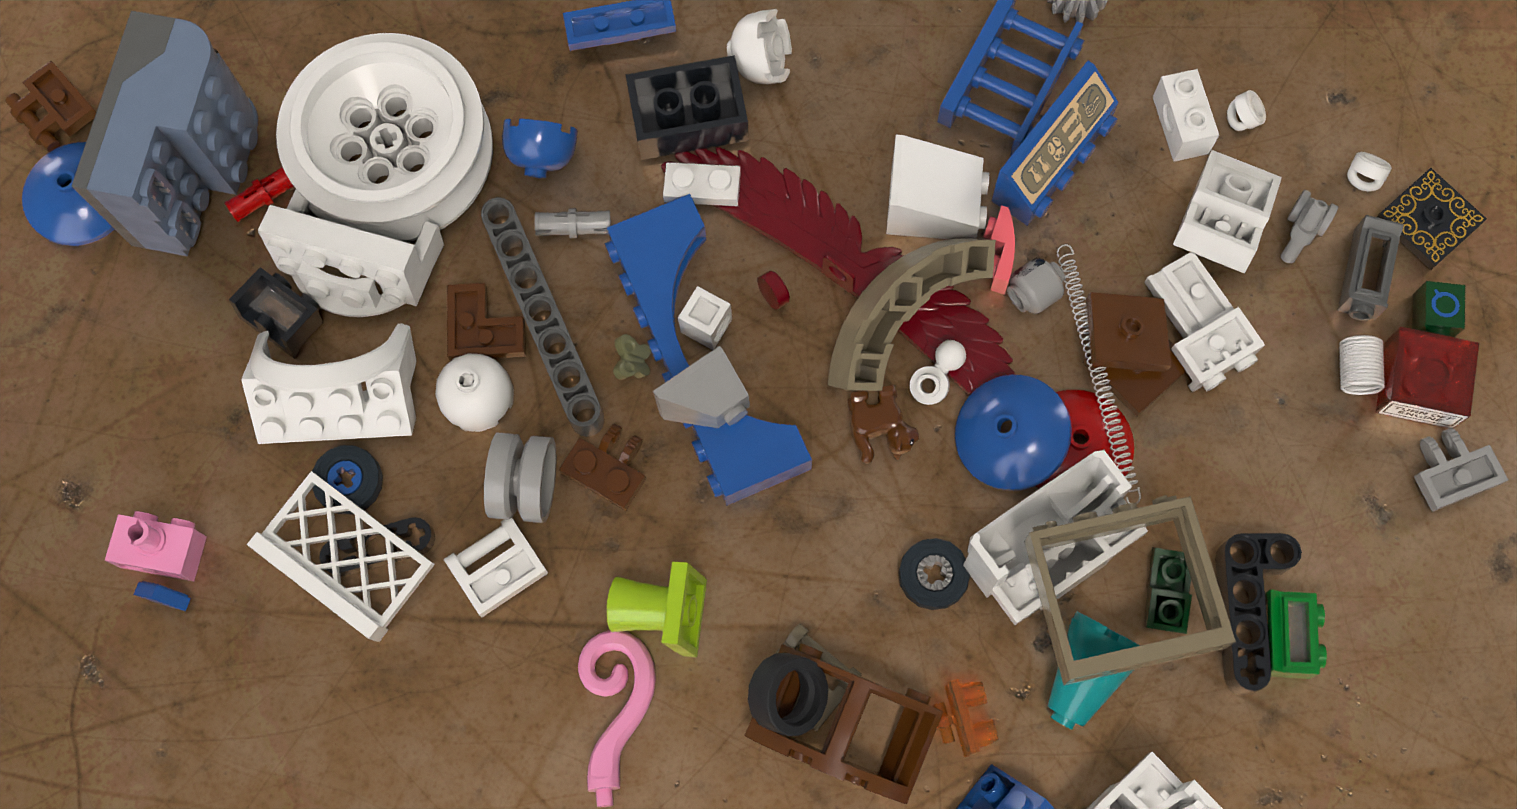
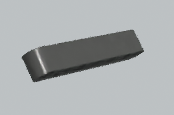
M492 198L482 207V221L573 430L580 436H594L601 431L605 422L600 403L513 205L505 198ZM499 216L509 217L503 224H493L494 220ZM513 247L523 248L516 256L506 255ZM532 278L537 280L531 288H520L521 283L526 279ZM546 310L551 312V315L545 321L534 320L535 315L540 311ZM555 343L565 344V348L561 353L555 355L548 353L551 345ZM568 376L580 377V381L576 386L572 388L562 386V382ZM588 408L595 411L593 418L589 421L580 422L576 420L577 414L583 409Z

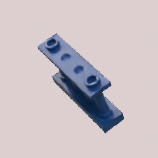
M998 0L941 103L937 122L951 128L956 117L963 118L966 116L1014 138L1010 156H1012L1034 128L1033 126L1069 58L1072 60L1077 59L1085 41L1079 38L1084 24L1077 21L1069 37L1018 15L1019 11L1014 9L1016 0ZM1013 28L1061 50L1054 66L1003 44V39L999 38L1003 30L1010 31ZM997 57L1046 79L1038 96L987 73V68H984V65L988 58L994 60ZM981 86L1029 108L1030 111L1023 124L1019 125L971 103V98L968 95L972 87L979 89Z

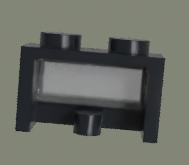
M260 267L233 294L229 301L240 319L259 333L268 331V340L295 359L300 347L322 325L323 321L318 312L321 308L307 294L303 293L299 296L293 292L291 284L283 276L276 272L270 275Z

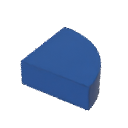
M146 581L138 582L133 594L182 611H186L191 599L188 597L189 595Z

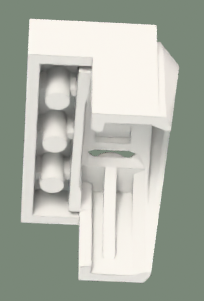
M297 189L287 209L269 205L258 228V233L276 267L280 271L292 275L295 284L302 294L305 293L314 299L320 308L342 316L368 317L392 311L405 303L417 306L431 271L444 246L438 225L426 221L415 245L316 218V215L308 207L309 202ZM325 265L338 268L345 275L353 277V279L334 276L319 268H323ZM375 281L379 283L383 294L378 293Z
M402 323L397 324L389 339L371 352L352 359L319 365H293L274 361L271 359L267 343L269 332L264 331L257 336L241 381L258 444L412 435L416 414L410 384L416 366V356L410 326ZM364 381L367 387L365 391L362 390L361 382Z

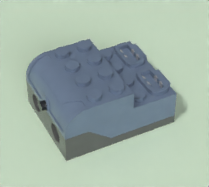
M131 11L72 183V187L131 246L188 256L190 247L194 246L198 238L201 226L199 219L202 211L206 210L209 203L208 190L237 195L240 183H243L247 176V160L250 150L255 148L258 139V113L254 104L246 96L245 91L219 52L212 47L208 36L199 26L187 20Z

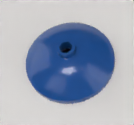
M86 142L66 144L47 153L34 165L24 183L22 206L28 222L40 235L57 244L68 246L85 245L100 240L115 230L72 187ZM72 179L68 186L63 187L67 181Z
M1025 375L1000 376L982 384L966 399L959 412L955 426L956 448L966 469L984 484L1008 491L1031 488L1042 483L1055 473L1068 453L1072 435L1070 415L1060 396L1044 382ZM1005 421H1011V430L1007 433H1001V425Z

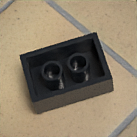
M735 55L625 74L641 160L749 141L748 119Z

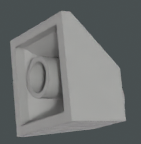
M720 346L653 391L659 414L664 420L719 428L725 423L733 425L741 420L748 412L746 409L750 407L749 394Z

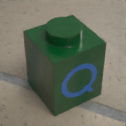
M1426 281L1413 294L1412 329L1455 338L1465 329L1466 285Z

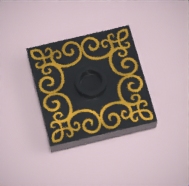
M1432 168L1428 169L1377 216V218L1404 224L1399 241L1430 270L1437 266L1487 219Z

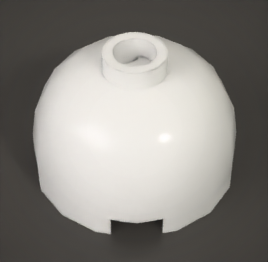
M777 9L762 10L743 17L737 23L732 32L731 40L727 43V55H735L738 72L744 78L756 84L781 83L786 81L790 73V69H784L785 55L792 54L790 33L785 19H777Z
M467 353L454 358L443 367L436 381L435 395L440 411L452 424L459 426L464 431L481 432L499 424L498 420L506 414L508 408L511 409L514 388L509 374L495 359L483 354Z

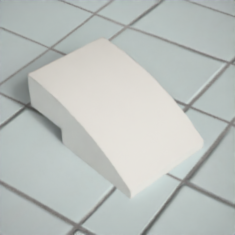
M1211 150L1173 245L1245 274L1257 251L1263 229L1269 220L1282 177Z

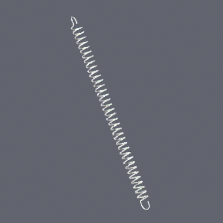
M1064 244V245L1060 246V247L1058 248V250H1057V256H1058V257H1059V254H1058L1059 249H1060L1061 247H1063V246H1068V247L1071 249V252H1072V253L1063 255V256L1059 259L1058 263L1061 265V266H1060L1061 269H1062V266H1069V265H1072V264H1074V263L1076 262V261L1073 260V259L1067 260V261H1065L1063 264H1061V262H1060V260H1061L1063 257L1068 256V255H1073V254H1074L1072 247H1071L1070 245H1068V244ZM1069 266L1064 270L1062 269V271L1071 272L1076 270L1077 266ZM1079 272L1069 273L1065 278H1074L1079 275ZM1074 278L1068 282L1064 281L1066 283L1065 287L1068 289L1067 294L1070 295V306L1073 308V314H1075L1074 319L1077 320L1078 332L1081 333L1079 337L1082 339L1081 344L1084 345L1085 357L1088 358L1086 363L1090 365L1088 367L1089 371H1092L1090 376L1093 378L1092 383L1095 384L1096 396L1099 397L1097 402L1101 404L1099 409L1102 410L1101 415L1105 417L1103 422L1106 423L1105 429L1108 430L1107 436L1110 437L1109 443L1112 444L1110 448L1114 450L1112 455L1116 457L1114 462L1118 464V467L1119 465L1129 464L1133 460L1128 459L1120 463L1116 462L1118 458L1128 457L1131 453H1123L1119 456L1114 455L1116 451H1124L1129 447L1112 448L1114 444H1123L1127 440L1121 439L1114 443L1110 441L1111 438L1122 437L1125 433L1120 432L1113 436L1109 435L1110 431L1121 430L1123 426L1107 429L1108 424H1117L1121 420L1115 419L1108 423L1105 422L1106 418L1116 417L1119 413L1114 412L1107 416L1103 415L1104 411L1115 410L1117 406L1101 408L1102 405L1114 403L1115 399H1109L1103 403L1099 399L1111 397L1114 393L1109 392L1101 396L1097 395L1098 392L1108 391L1112 387L1105 386L1099 390L1096 389V385L1107 384L1110 380L1105 379L1098 383L1094 382L1095 378H1104L1108 374L1101 373L1095 377L1092 376L1093 372L1104 371L1106 367L1090 369L1092 363L1090 364L1088 360L1091 359V356L1087 357V353H1091V350H1085L1086 346L1090 347V342L1086 345L1083 344L1084 340H1090V338H1088L1089 335L1085 338L1081 337L1082 334H1089V332H1085L1089 328L1082 332L1079 330L1080 327H1088V325L1083 326L1088 324V322L1080 326L1078 325V321H1087L1088 318L1081 319L1088 317V315L1076 319V315L1087 314V312L1080 313L1087 311V309L1080 310L1077 313L1074 312V309L1085 308L1087 304L1080 303L1075 307L1072 305L1073 302L1079 303L1086 300V297L1082 296L1073 301L1071 300V296L1075 297L1084 294L1083 290L1069 294V290H1078L1083 286L1082 284H1076L1081 281L1080 278ZM1067 284H1076L1070 288L1067 287ZM1129 466L1122 470H1119L1121 472L1133 470L1135 467ZM1136 473L1128 474L1125 478H1132L1136 476ZM1132 480L1129 483L1133 485L1138 483V480ZM1138 487L1135 490H1129V492L1138 491L1139 500L1136 502V504H1138L1141 499V493L1139 490L1140 487Z

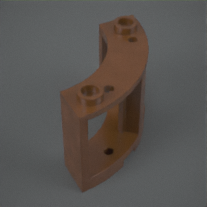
M800 643L798 650L782 644L778 653H791L806 657L816 662L824 673L849 684L822 750L791 736L760 726L753 716L745 737L784 756H791L796 760L809 764L811 768L842 781L847 780L864 787L865 790L907 804L944 711L928 705L931 697L908 688L904 695L820 660L823 652ZM795 670L789 672L783 678L776 693V707L780 718H784L791 713L800 692L801 684ZM871 693L905 706L879 772L844 760Z

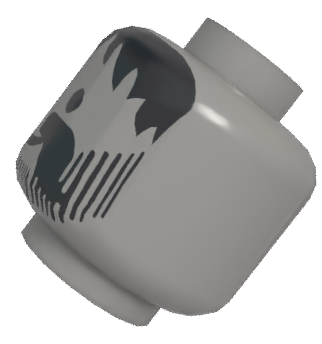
M1034 258L1010 275V286L1007 288L1008 296L1021 312L1028 311L1032 314H1039L1063 297L1064 286L1062 282L1066 279L1065 274L1057 263H1048L1044 259Z

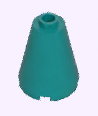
M1078 611L1071 618L1067 638L1074 661L1141 646ZM1058 667L1047 707L1054 710L1050 718L1073 730L1075 724L1084 727L1134 670L1063 685Z

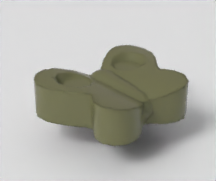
M627 334L616 338L615 348L620 355V361L613 370L615 377L623 380L632 375L639 379L649 375L650 368L645 363V359L651 354L649 346L647 344L639 345L633 337Z

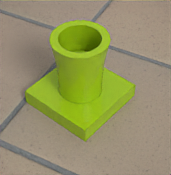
M673 561L669 586H659L618 576L615 577L610 586L607 599V623L610 631L614 633L633 630L663 631L662 644L681 656L697 657L707 579L689 563Z

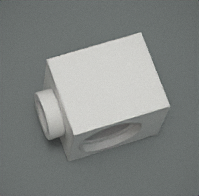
M697 286L678 316L681 333L714 350L732 321L731 304Z

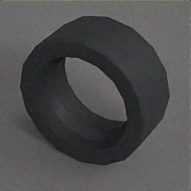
M775 653L764 659L754 671L748 689L749 708L751 715L757 723L766 729L786 736L803 735L813 729L822 718L828 702V684L821 667H818L816 662L806 657L791 653ZM795 670L801 684L800 696L791 713L784 718H780L776 707V693L783 678L789 672Z

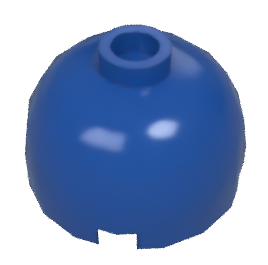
M505 119L502 132L503 149L506 157L512 164L525 169V176L546 178L547 172L558 171L569 163L574 155L578 130L570 127L569 134L561 131L562 124L532 119H519L518 126H512L511 119Z

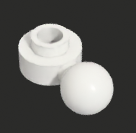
M955 340L942 342L935 352L936 364L934 366L922 367L912 375L910 391L918 402L932 405L942 401L947 396L950 388L947 373L959 369L966 360V351L961 343ZM926 378L932 379L936 384L935 390L932 393H927L922 388V383Z

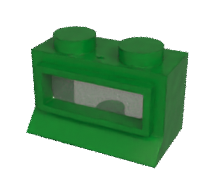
M1268 590L1265 592V603L1268 605L1267 627L1271 677L1310 679L1319 675L1320 668H1325L1327 651L1324 644H1319L1318 628H1323L1325 609L1323 604H1317V593Z

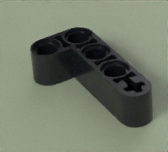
M1236 534L1223 543L1216 552L1217 583L1236 641L1222 650L1224 679L1230 691L1237 695H1251L1266 687L1271 679L1263 577L1282 575L1298 564L1301 559L1302 550L1300 544L1294 537L1288 534ZM1230 547H1237L1244 552L1246 557L1245 564L1237 563L1233 560L1230 554ZM1271 547H1277L1283 551L1286 558L1285 564L1278 563L1272 558L1270 553ZM1234 586H1241L1248 592V604L1241 603L1234 597ZM1238 625L1245 626L1250 630L1252 634L1251 644H1245L1239 640L1236 634ZM1253 653V656L1247 659L1246 654ZM1246 668L1247 673L1254 674V680L1249 682L1248 677H1241L1240 671Z

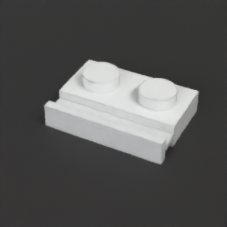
M1192 252L1162 268L1158 273L1148 276L1144 282L1155 298H1164L1165 312L1183 339L1234 310L1199 258Z

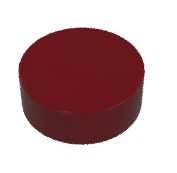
M768 271L757 278L758 287L763 297L773 309L778 310L789 303V291L776 272Z

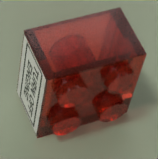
M1400 327L1385 341L1383 354L1385 388L1378 392L1376 413L1446 428L1453 427L1454 429L1471 416L1479 343Z

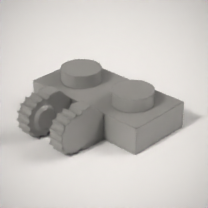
M1453 427L1443 430L1441 433L1442 441L1446 446L1448 454L1454 458L1453 460L1447 462L1441 448H1439L1433 437L1428 436L1419 441L1424 458L1432 468L1418 473L1414 478L1432 512L1508 481L1490 445L1469 453L1463 439L1460 438L1458 431L1453 429Z

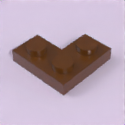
M485 283L447 285V357L450 361L467 353L483 354L492 359L526 357L525 320L523 316L488 318L487 286Z

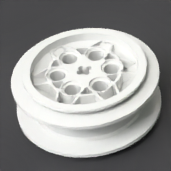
M377 33L349 39L326 50L310 62L291 84L282 102L277 120V149L283 169L293 186L309 202L308 207L314 215L323 220L406 243L417 240L425 221L437 224L439 230L460 217L482 190L491 167L493 156L492 130L477 88L469 73L457 59L441 47L427 40L406 34ZM406 110L402 115L393 117L396 112ZM371 121L366 127L358 128L363 122ZM424 132H432L431 135L426 138H419L420 135ZM362 154L356 161L349 162L352 156ZM424 164L419 171L410 172L415 165ZM388 176L384 182L375 184L379 177Z

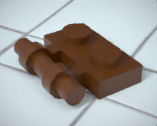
M52 61L22 82L30 93L23 98L17 93H12L5 100L11 108L10 113L19 123H24L30 130L29 135L38 145H43L48 152L60 147V142L54 137L57 130L62 128L71 137L92 121L96 115L94 108ZM43 106L49 114L40 120L36 116V111Z

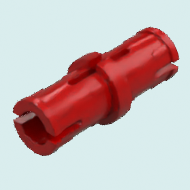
M282 166L260 181L258 178L251 182L252 186L230 200L225 201L224 204L235 220L240 222L241 219L265 204L268 207L274 204L273 199L294 186Z

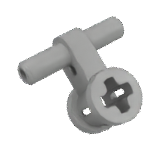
M1304 189L1287 218L1294 225L1290 232L1291 239L1281 254L1282 260L1286 263H1294L1304 246L1310 245L1316 235L1322 237L1332 222L1339 206L1333 203L1328 206L1326 202L1310 197L1311 192Z

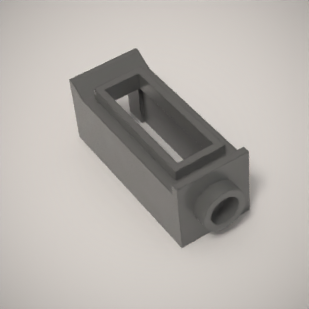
M1366 215L1357 225L1353 233L1337 311L1349 313V316L1356 320L1368 321L1371 319L1376 320L1388 308L1387 301L1404 224ZM1372 237L1383 239L1382 247H1384L1375 291L1361 288Z

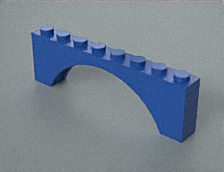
M690 194L607 227L610 241L604 243L612 263L620 262L624 271L623 274L618 276L626 295L634 294L638 306L634 307L633 311L641 329L648 326L653 337L647 341L656 362L663 360L668 371L662 374L664 382H667L689 367L676 336L675 304L682 276L696 251L707 240L705 225ZM745 415L733 425L725 423L719 428L683 423L685 429L692 426L697 440L691 442L700 463L708 462L712 474L706 477L715 498L723 496L726 506L812 470V459L796 425L766 422Z

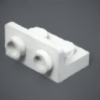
M1237 307L1174 344L1171 350L1192 379V382L1188 385L1189 389L1194 392L1204 387L1207 392L1226 380L1224 376L1226 372L1235 368L1239 373L1257 362L1258 358L1255 355L1265 344L1241 309Z

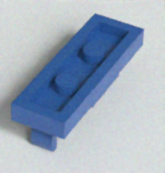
M632 0L563 13L570 51L677 32L671 0Z

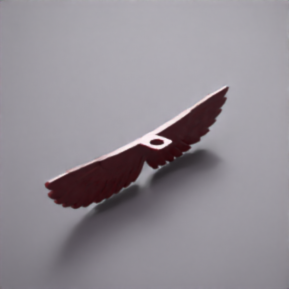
M720 147L716 148V154L707 149H696V155L690 152L675 154V158L679 163L740 166L741 177L738 206H713L781 245L818 269L857 299L882 271L904 256L901 255L902 250L896 247H882L861 252L862 232L860 223L855 216L852 215L849 219L847 211L840 203H837L834 209L833 203L825 191L821 190L818 195L816 188L808 180L803 179L801 182L800 178L787 168L783 169L782 174L773 163L764 157H761L759 162L745 151L738 150L737 157L730 151ZM673 161L663 162V163L661 164V169H662V171H663L664 173L666 172V163H677V162H673ZM954 285L947 286L932 294L930 299L916 311L909 321L903 322L898 332L934 364H936V349L942 342L955 340L961 343L966 351V360L959 369L949 371L947 376L968 396L989 380L1005 375H1016L1007 365L1012 364V357L1004 348L999 346L1003 343L1002 336L996 330L986 325L989 323V318L979 311L967 307V305L971 304V300L963 293L953 290Z

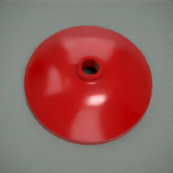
M1077 389L1056 392L1063 400L1070 415L1072 427L1071 442L1068 453L1060 467L1048 479L1036 485L1038 489L1095 451L1105 450L1114 462L1116 457L1112 455L1114 450L1110 448L1112 444L1109 443L1110 437L1107 436L1108 430L1105 429L1106 423L1103 422L1105 417L1101 415L1102 410L1099 409L1101 404L1097 402L1099 397L1095 393ZM1106 398L1099 399L1101 403L1107 400ZM1113 403L1108 405H1102L1101 408L1105 409L1107 407L1115 405ZM1118 408L1112 411H1104V416L1114 412L1119 413L1116 417L1106 418L1105 422L1108 423L1115 419L1121 420L1117 424H1108L1107 429L1123 426L1121 430L1110 431L1109 435L1113 436L1120 432L1125 433L1124 436L1111 438L1110 441L1114 443L1121 439L1127 440L1123 444H1114L1112 448L1129 447L1124 451H1116L1114 455L1119 456L1123 453H1131L1128 457L1118 458L1116 462L1120 463L1128 459L1133 460L1134 438L1127 419ZM1077 433L1084 435L1086 443H1076L1073 435ZM1133 461L1129 464L1119 465L1118 469L1122 470L1131 466ZM1122 471L1121 473L1126 476L1129 471Z

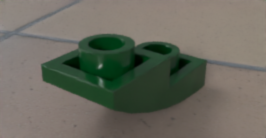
M1152 547L1146 600V628L1187 634L1192 594L1189 593L1191 576L1184 553L1181 551Z

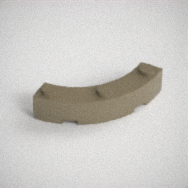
M955 238L938 241L904 255L882 271L861 293L841 327L830 363L828 385L844 390L882 391L887 362L894 346L891 342L903 322L909 321L916 311L930 299L932 294L947 286H953L969 280L993 278L996 240Z

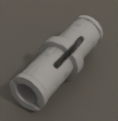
M569 208L568 212H535L536 236L569 235L570 238H578V235L586 234L609 235L607 227L611 226L610 210L577 212L576 208Z

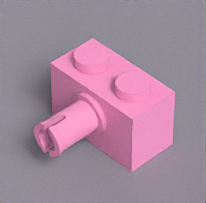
M135 511L133 517L118 514L105 561L123 569L194 582L207 536L195 529V523L177 518H172L170 524L157 522V516Z

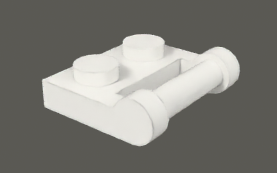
M512 518L502 520V526L458 555L452 553L444 558L450 571L481 617H484L548 574ZM510 538L515 544L513 547L468 575L466 567Z

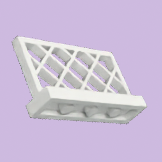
M312 471L262 534L256 532L247 543L255 552L365 637L376 642L381 641L389 630L386 628L435 565ZM316 484L325 491L326 508L306 511L305 497ZM333 498L342 505L334 507ZM299 507V512L293 513ZM345 511L354 513L356 531L336 534L334 513ZM327 514L329 535L309 538L307 517ZM300 519V540L286 542L276 534L287 520ZM363 521L370 525L372 528L364 529ZM373 534L383 535L386 540L387 554L366 557L364 536ZM357 537L359 558L339 561L337 540ZM330 541L331 563L314 564L311 561L310 544ZM393 544L403 551L394 553ZM302 546L303 554L294 547ZM412 557L421 564L411 578L396 579L394 559ZM388 560L390 581L369 585L367 563ZM360 564L362 586L344 587L341 584L339 567ZM332 568L333 577L327 574L324 570ZM405 585L398 594L397 586ZM390 588L392 603L381 615L371 607L370 591ZM363 592V600L353 593Z

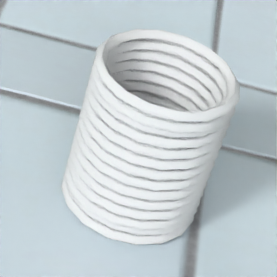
M1369 335L1351 336L1343 339L1339 343L1341 390L1353 395H1368L1382 391L1385 388L1383 340Z

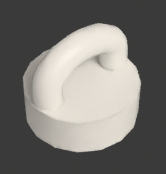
M1248 90L1237 95L1229 104L1227 120L1230 127L1236 131H1243L1245 129H1253L1265 123V108L1255 92ZM1236 111H1237V113H1238V116H1239L1241 122H1239V121L1237 120Z
M1358 152L1348 169L1347 177L1350 183L1359 190L1367 192L1376 191L1386 181L1392 168L1388 162L1373 154ZM1357 173L1374 179V181L1370 183L1358 178Z

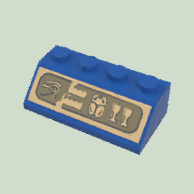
M1087 61L999 171L991 201L1000 208L1001 206L1009 207L1011 215L1026 226L1029 225L1035 216L1041 219L1053 203V199L1050 197L1058 188L1063 191L1075 175V172L1072 171L1078 161L1084 164L1096 148L1093 142L1099 135L1106 137L1117 122V118L1113 115L1119 102L1093 63Z

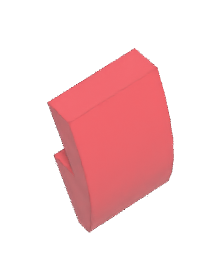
M1001 206L998 218L990 216L983 238L996 240L994 279L990 290L1004 295L1013 267L1015 236L1009 207Z

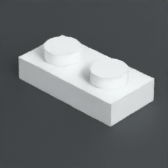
M666 163L663 191L664 203H669L690 194L694 204L738 206L741 177L740 166Z

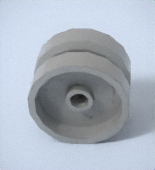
M496 433L494 435L488 452L484 479V506L488 518L508 520L513 517L518 509L523 521L545 523L547 521L553 501L556 479L557 454L554 438L531 436L524 446L519 434Z

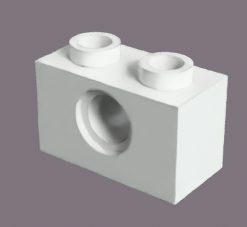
M1198 69L1162 76L1153 95V100L1173 162L1209 154L1219 136V132Z

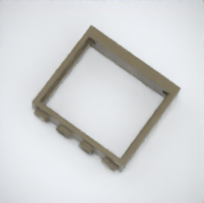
M1164 495L1152 500L1153 505L1138 508L1136 503H1128L1113 508V514L1098 517L1097 512L1083 513L1073 517V523L1057 526L1056 521H1047L1045 525L1033 527V532H1029L1024 543L1063 685L1223 650L1236 642L1191 496L1177 499L1176 495L1170 497ZM1174 521L1207 631L1074 661L1043 550Z

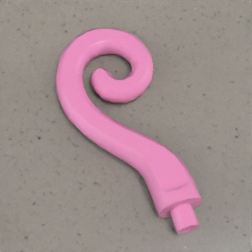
M610 630L597 634L584 646L578 662V673L584 687L593 694L604 697L613 696L626 686L628 669L623 664H617L614 666L609 678H600L595 672V665L597 659L603 653L614 650L626 654L632 662L634 669L632 694L621 712L601 735L590 757L587 788L589 792H596L597 807L613 806L612 791L620 789L621 751L648 710L656 683L655 666L649 650L639 638L626 631L612 633Z

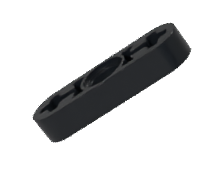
M412 517L383 525L391 532H396V535L401 539L412 536V529L415 527L421 533H425L424 536L419 538L420 544L417 546L409 540L405 541L422 555L427 553L434 545V530L421 518ZM373 534L364 536L366 557H370L367 549L369 542L376 537H384L383 535ZM357 537L337 540L338 549H341L346 554L357 552L354 546L355 543H358ZM330 541L320 551L319 559L321 564L331 563ZM393 544L394 553L397 552V546L395 544ZM352 555L349 557H345L343 561L357 559L358 557ZM412 557L397 558L394 560L395 562H398ZM388 560L367 563V569L387 565ZM360 564L339 567L340 577L361 572ZM331 568V569H325L326 571H328L329 573H331V574L333 575L332 568Z

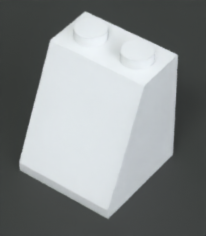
M896 135L886 234L938 239L976 238L978 229H985L987 207L980 206L981 194L987 195L989 186V172H983L984 158L905 135Z

